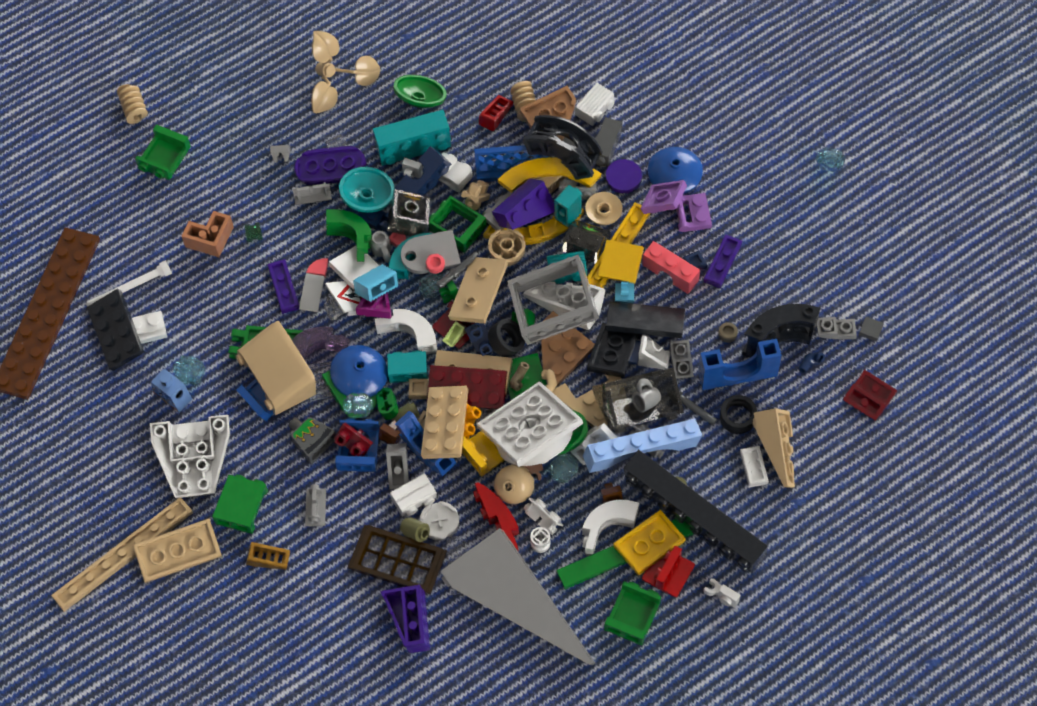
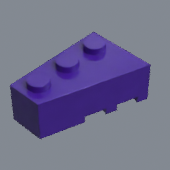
M529 178L492 211V214L499 227L513 230L554 213L555 203L544 181Z
M414 585L380 591L401 640L409 653L429 651L426 595L422 587Z

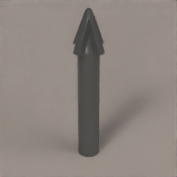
M668 389L676 403L679 401L711 425L716 423L717 419L682 395L684 392Z

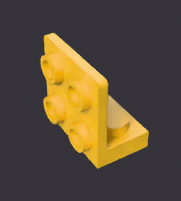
M481 431L468 440L463 436L462 454L481 477L505 461L500 456L496 445Z

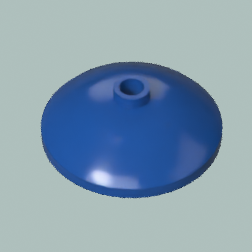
M664 148L655 153L648 164V177L652 185L684 180L687 187L683 194L694 190L702 179L703 168L700 159L686 148Z
M353 345L342 349L336 354L331 363L330 376L333 385L343 395L354 399H366L376 395L385 386L388 377V367L382 355L373 348L364 345ZM360 364L363 368H358L357 365Z

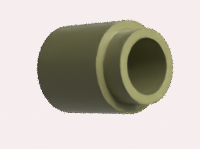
M413 517L405 518L400 525V530L404 536L418 542L425 541L430 533L427 523Z

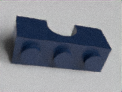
M431 146L419 159L424 166L423 176L415 180L406 174L395 187L412 204L413 199L404 194L420 197V199L415 200L414 205L424 200L427 192L436 186L440 177L445 175L452 165L438 150Z

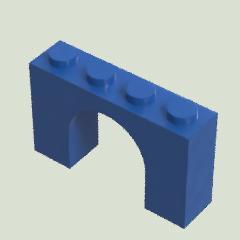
M777 339L758 342L756 353L751 358L733 364L723 363L720 349L700 353L698 376L702 390L777 377L782 357Z

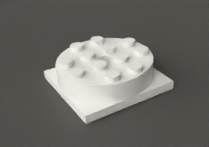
M539 381L478 422L477 427L496 445L500 456L505 461L520 467L544 464L563 452L571 439L573 430L582 425L583 421Z

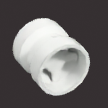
M544 527L533 529L530 535L532 549L538 553L546 552L551 544L549 531Z

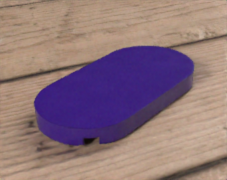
M354 146L312 149L302 153V156L296 160L294 171L298 179L307 185L324 184V182L326 184L338 183L348 171L358 167H366L367 161L362 151Z

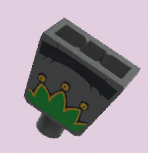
M308 417L303 423L294 418L289 423V427L293 430L290 435L293 444L311 465L335 442V431L312 417Z

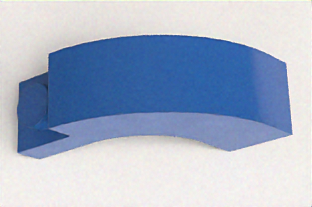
M408 411L395 423L401 433L400 437L433 471L444 476L456 464L454 458H422L421 450L424 429L412 412Z

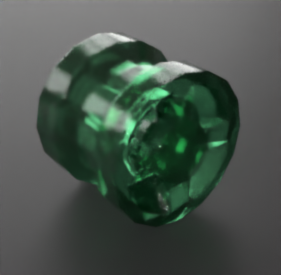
M256 222L254 225L245 224L248 243L255 239L263 240L260 222Z

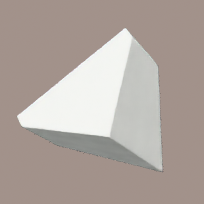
M643 334L638 366L666 370L668 369L671 352L665 351L652 338Z

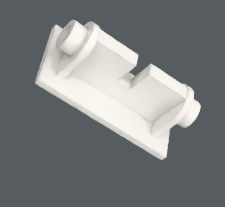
M529 498L532 503H527L524 506L525 513L535 522L541 517L542 520L538 525L546 528L553 535L557 531V525L563 526L559 521L561 518L555 512H549L545 508L547 505L541 499Z

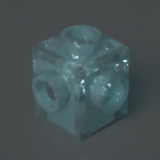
M181 355L179 361H176L173 367L176 378L185 385L189 383L198 386L206 371L203 362L193 356Z

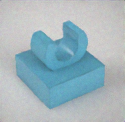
M629 282L615 283V302L634 304V284Z

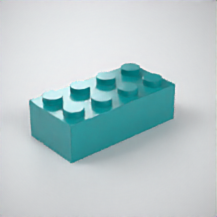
M444 110L373 128L376 150L382 166L394 164L404 160V158L411 159L423 155L430 146L436 150H445L451 147L450 128Z

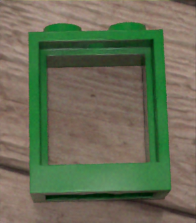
M450 195L447 200L442 201L436 213L430 215L428 219L429 231L432 233L447 231L439 225L453 210L472 222L460 238L454 235L457 249L465 253L486 229V217Z

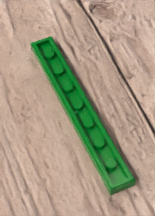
M675 519L671 521L685 538L693 535L689 530L690 526L685 522L681 524ZM611 546L556 570V573L566 590L627 562L614 546Z

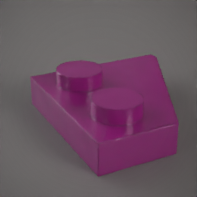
M386 292L383 296L375 298L372 302L362 298L356 307V314L366 317L391 319L388 293Z

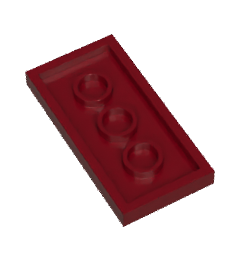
M430 365L428 392L429 387L467 386V404L477 408L499 409L505 404L507 371Z

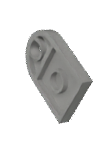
M453 230L419 236L408 240L401 250V260L404 267L415 274L430 273L426 268V259L431 254H439L444 258V269L460 265L461 262ZM408 254L416 256L413 261H408L405 257Z

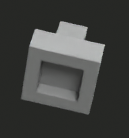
M290 145L270 146L274 162H278L280 153L284 156V162L289 161Z

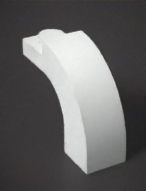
M393 309L394 316L391 319H375L377 334L395 331L407 332L415 338L418 350L426 351V354L437 353L434 330L430 323L420 314L406 309Z
M613 500L595 508L586 518L583 525L582 535H585L582 547L585 548V555L590 556L594 554L598 537L605 528L612 525L634 528L639 511V503L629 500Z

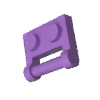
M706 194L682 195L683 204H688L691 222L688 223L686 221L683 205L681 208H676L679 219V231L687 232L712 228Z

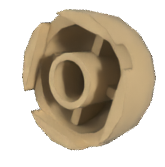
M507 228V230L501 231L499 229L495 231L488 240V251L491 258L507 260V266L517 264L525 254L523 235L515 229Z
M511 464L502 468L497 473L494 480V490L502 501L508 504H519L526 501L532 495L534 478L526 467H518Z

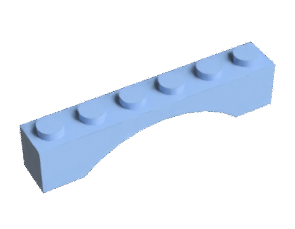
M691 419L589 444L585 449L583 459L589 473L608 469L619 462L633 457L638 449L643 453L665 449L680 451L696 447L702 437V433L696 420Z

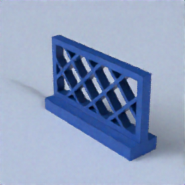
M525 145L474 149L477 181H498V178L511 168L529 160L548 156L531 155L533 158H527L530 155Z

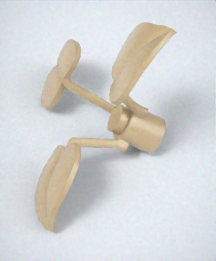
M313 31L312 54L314 59L319 62L316 65V73L322 76L321 79L326 81H319L312 91V110L316 114L333 108L338 99L337 90L334 87H330L331 82L327 77H332L335 72L356 74L355 81L357 84L368 86L374 83L380 74V66L370 56H361L355 63L356 70L335 68L329 62L333 60L332 56L338 54L339 43L333 35L323 31Z

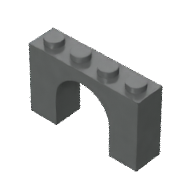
M605 117L599 134L594 138L603 151L602 155L598 157L596 165L609 166L622 133L621 121ZM566 137L564 138L563 142L575 146L574 142Z

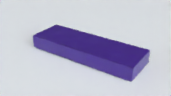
M725 234L703 279L704 283L721 289L742 246V240Z
M283 259L267 264L282 314L298 310L299 303L286 260Z

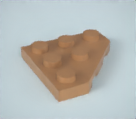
M565 86L521 107L520 113L530 129L535 122V116L539 115L557 116L571 120L576 105V98L569 87ZM557 136L561 141H564L565 137Z
M552 311L543 321L559 315ZM575 328L541 340L543 370L551 369L554 371L558 386L593 351L595 344Z

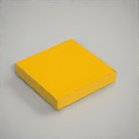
M606 240L598 276L635 284L644 247Z

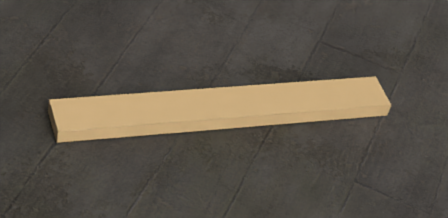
M182 498L176 499L52 594V598L65 612L136 557L133 544L168 533L193 514V511Z

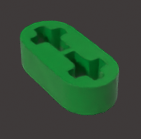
M382 388L376 394L378 410L383 419L391 420L398 414L396 396L391 388Z

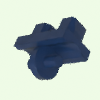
M474 323L464 328L478 354L484 356L495 352L489 344L488 331L483 323Z

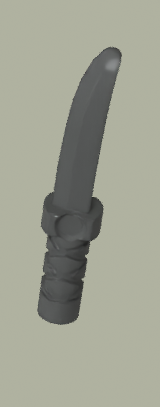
M474 252L455 269L449 270V273L440 279L436 285L441 289L453 278H457L459 273L475 260L478 253Z

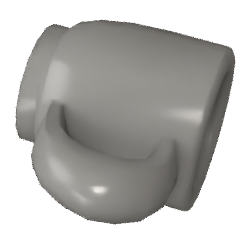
M376 231L372 235L371 251L374 255L383 257L385 262L390 263V239L383 231Z
M643 378L638 381L636 385L637 392L632 395V402L634 407L643 413L659 403L661 394L657 388L652 386L648 379Z

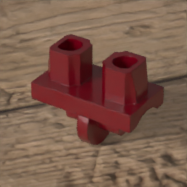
M345 422L334 437L335 443L339 446L347 447L353 456L365 457L373 444L372 441L362 435L363 430L357 431Z

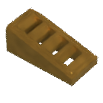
M251 542L246 565L286 570L290 550ZM255 552H259L258 558H254ZM263 553H267L266 560L262 559ZM271 554H275L274 562L270 561ZM279 555H283L282 563H278Z

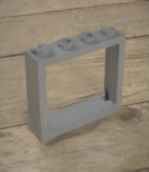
M579 255L568 257L557 263H551L546 267L535 269L507 281L521 335L527 345L599 319L586 271ZM578 271L588 305L528 327L520 292Z

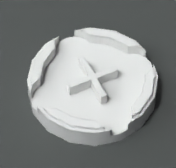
M443 501L427 505L420 515V521L429 525L430 533L428 538L436 541L452 537L459 527L457 510L451 504Z

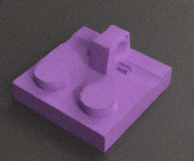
M680 180L651 185L641 206L643 214L681 208L683 205L681 197L687 187L685 181Z

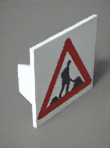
M345 281L325 283L343 313L348 312L347 316L357 315L356 307L362 297L355 294V290Z

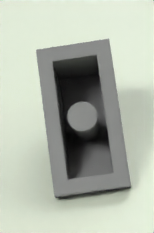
M407 443L387 444L386 457L389 489H397L409 482Z

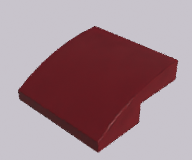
M864 369L856 383L851 386L843 398V401L876 421L898 391Z

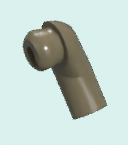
M526 362L520 363L510 380V387L515 391H519L523 387L521 381L529 369V364Z

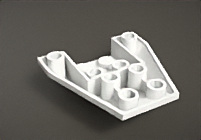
M229 415L211 416L209 421L172 425L170 421L150 423L151 443L174 497L183 498L215 494L230 437Z

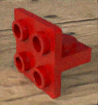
M674 546L672 551L668 550L665 557L644 572L642 581L677 598L694 569L695 563L682 557V549Z

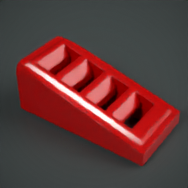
M498 95L480 113L479 125L494 131L511 109L514 102Z

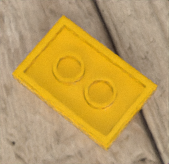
M659 510L614 542L613 546L639 576L665 557L668 550L672 551L674 546L678 547L683 544L686 538L667 516Z

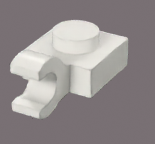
M710 579L709 583L714 586V589L705 587L704 593L708 596L718 595L721 603L735 608L739 603L741 595L724 584L720 585L715 579Z

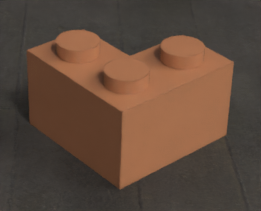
M213 211L206 226L189 221L182 234L185 247L220 257L234 228L231 216Z

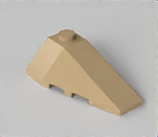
M775 408L754 412L753 426L783 486L794 488V465L790 460L793 447L789 443V437H793L790 411Z

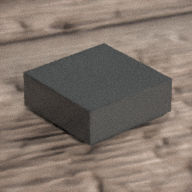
M865 317L859 335L877 342L884 323Z

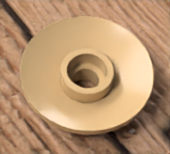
M598 192L587 200L585 206L586 215L596 224L609 225L620 218L622 203L612 193Z

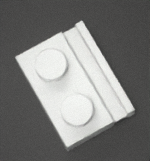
M161 311L132 318L141 344L167 338Z

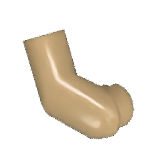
M544 369L541 372L542 379L547 380L545 387L553 393L557 386L555 373L551 369Z

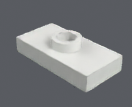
M760 446L740 449L749 488L768 484L769 481Z

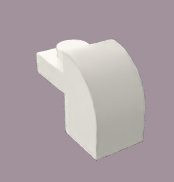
M605 423L598 427L594 426L588 431L584 441L570 452L585 465L583 454L587 445L614 439L617 436Z

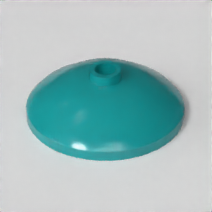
M373 167L352 169L342 177L339 184V194L343 202L350 208L360 212L369 213L384 209L392 202L395 192L391 178L383 171Z

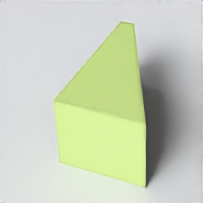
M455 321L442 341L453 347L466 333L464 329L466 326Z

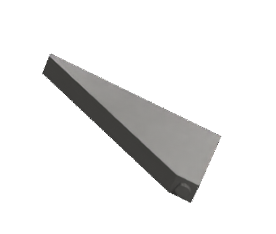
M499 528L441 570L444 575L441 578L447 587L451 586L453 589L589 665L595 664V661L504 530Z

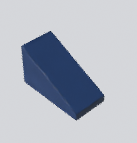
M636 340L629 361L630 364L637 365L641 341Z

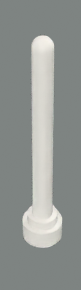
M165 260L159 263L157 269L117 288L124 293L161 275L162 277L165 275L166 277L172 274ZM117 288L87 301V307Z

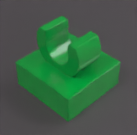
M453 280L446 284L447 287L439 289L444 303H448L452 299L454 301L458 293Z

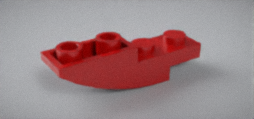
M479 482L475 483L473 495L476 502H480L482 505L480 512L483 519H487L489 525L495 524L496 530L499 528L504 530L519 552L514 538L515 535L519 534V527L510 510L489 488Z

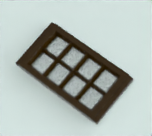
M364 525L348 569L402 587L420 585L425 594L431 595L447 550L380 528Z

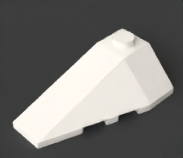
M548 282L526 290L523 293L524 297L550 312L554 311L558 315L588 305L583 286H575L573 283L556 285L555 282ZM589 284L598 316H600L605 289ZM597 320L579 327L589 330Z

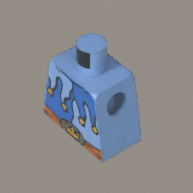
M163 369L151 381L153 393L179 413L192 400L184 383L166 369Z

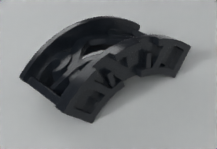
M550 115L535 116V122L528 135H525L522 139L528 154L544 155L551 158L554 156L562 160L561 163L569 169L575 180L593 177L595 163L603 153L594 137L578 124L565 118ZM561 135L574 142L575 146L561 141L557 136Z
M786 304L764 312L751 323L745 332L748 341L741 355L751 358L756 353L758 342L777 339L778 343L783 341L785 343L801 342L809 345L817 329L821 308L808 304Z

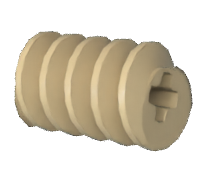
M521 81L514 84L510 92L514 101L517 118L522 122H526L520 113V108L536 100L532 83L530 81Z
M129 84L120 86L117 89V94L127 123L135 124L140 122L147 116L148 112L139 87Z

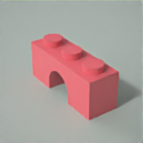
M655 241L643 253L642 265L657 275L660 271L666 272L672 278L673 285L687 294L698 283L700 269Z

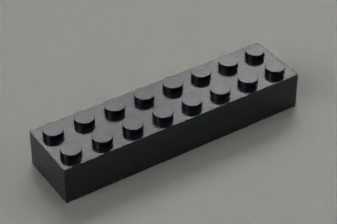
M639 449L625 465L624 474L627 484L633 488L638 487L642 490L641 494L649 500L654 499L658 502L657 506L660 509L674 514L673 518L677 522L688 524L690 526L689 530L696 536L700 534L705 538V542L709 546L719 548L725 558L735 560L738 563L737 566L742 571L753 573L766 557L768 546Z

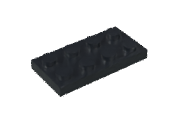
M117 288L87 307L110 370L115 371L145 353L121 290Z

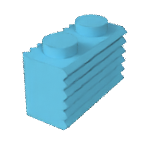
M383 264L353 280L355 294L370 302L381 295L383 296L389 290L392 291V289L398 287L396 271Z

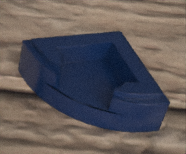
M699 250L682 257L683 260L700 270L708 267Z

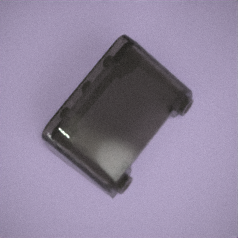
M674 367L592 386L593 394L611 431H615V434L625 432L626 427L664 417H666V421L678 418V414L684 413ZM646 378L653 387L659 390L661 400L656 406L642 413L634 407L632 395L637 392L636 385L638 381Z

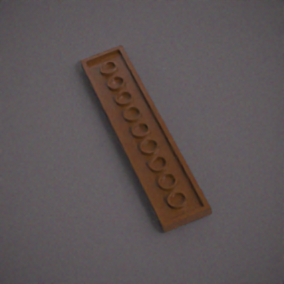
M64 228L1 364V393L29 399L100 242L99 236Z

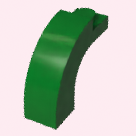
M326 209L327 236H345L353 240L357 247V262H364V254H368V248H371L372 240L371 229L367 222L357 214L349 211Z

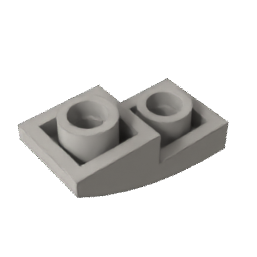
M306 273L299 310L318 313L325 276Z
M836 317L818 318V337L856 339L855 319L836 320Z
M689 340L669 342L674 379L694 377Z

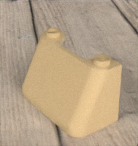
M279 321L270 324L237 350L238 355H236L238 363L241 366L249 367L265 392L266 400H264L267 409L269 411L272 410L275 415L316 395L315 377Z

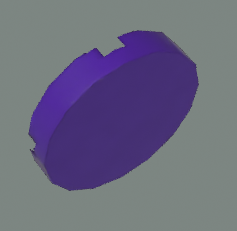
M619 159L612 162L606 170V183L615 192L630 193L641 184L642 171L634 161Z

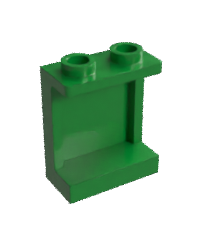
M156 124L153 129L154 138L141 157L136 156L135 160L141 171H148L160 179L170 180L191 145L187 136Z
M238 474L235 476L228 475L212 516L215 524L253 534L256 515L264 495L268 493L266 484L257 479H254V481L248 480Z
M624 581L612 612L605 621L604 630L642 646L660 606L661 596L654 590H645L634 582L627 583Z

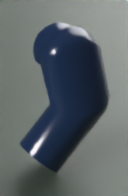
M822 352L806 354L798 370L806 374L810 366L824 362L825 355Z

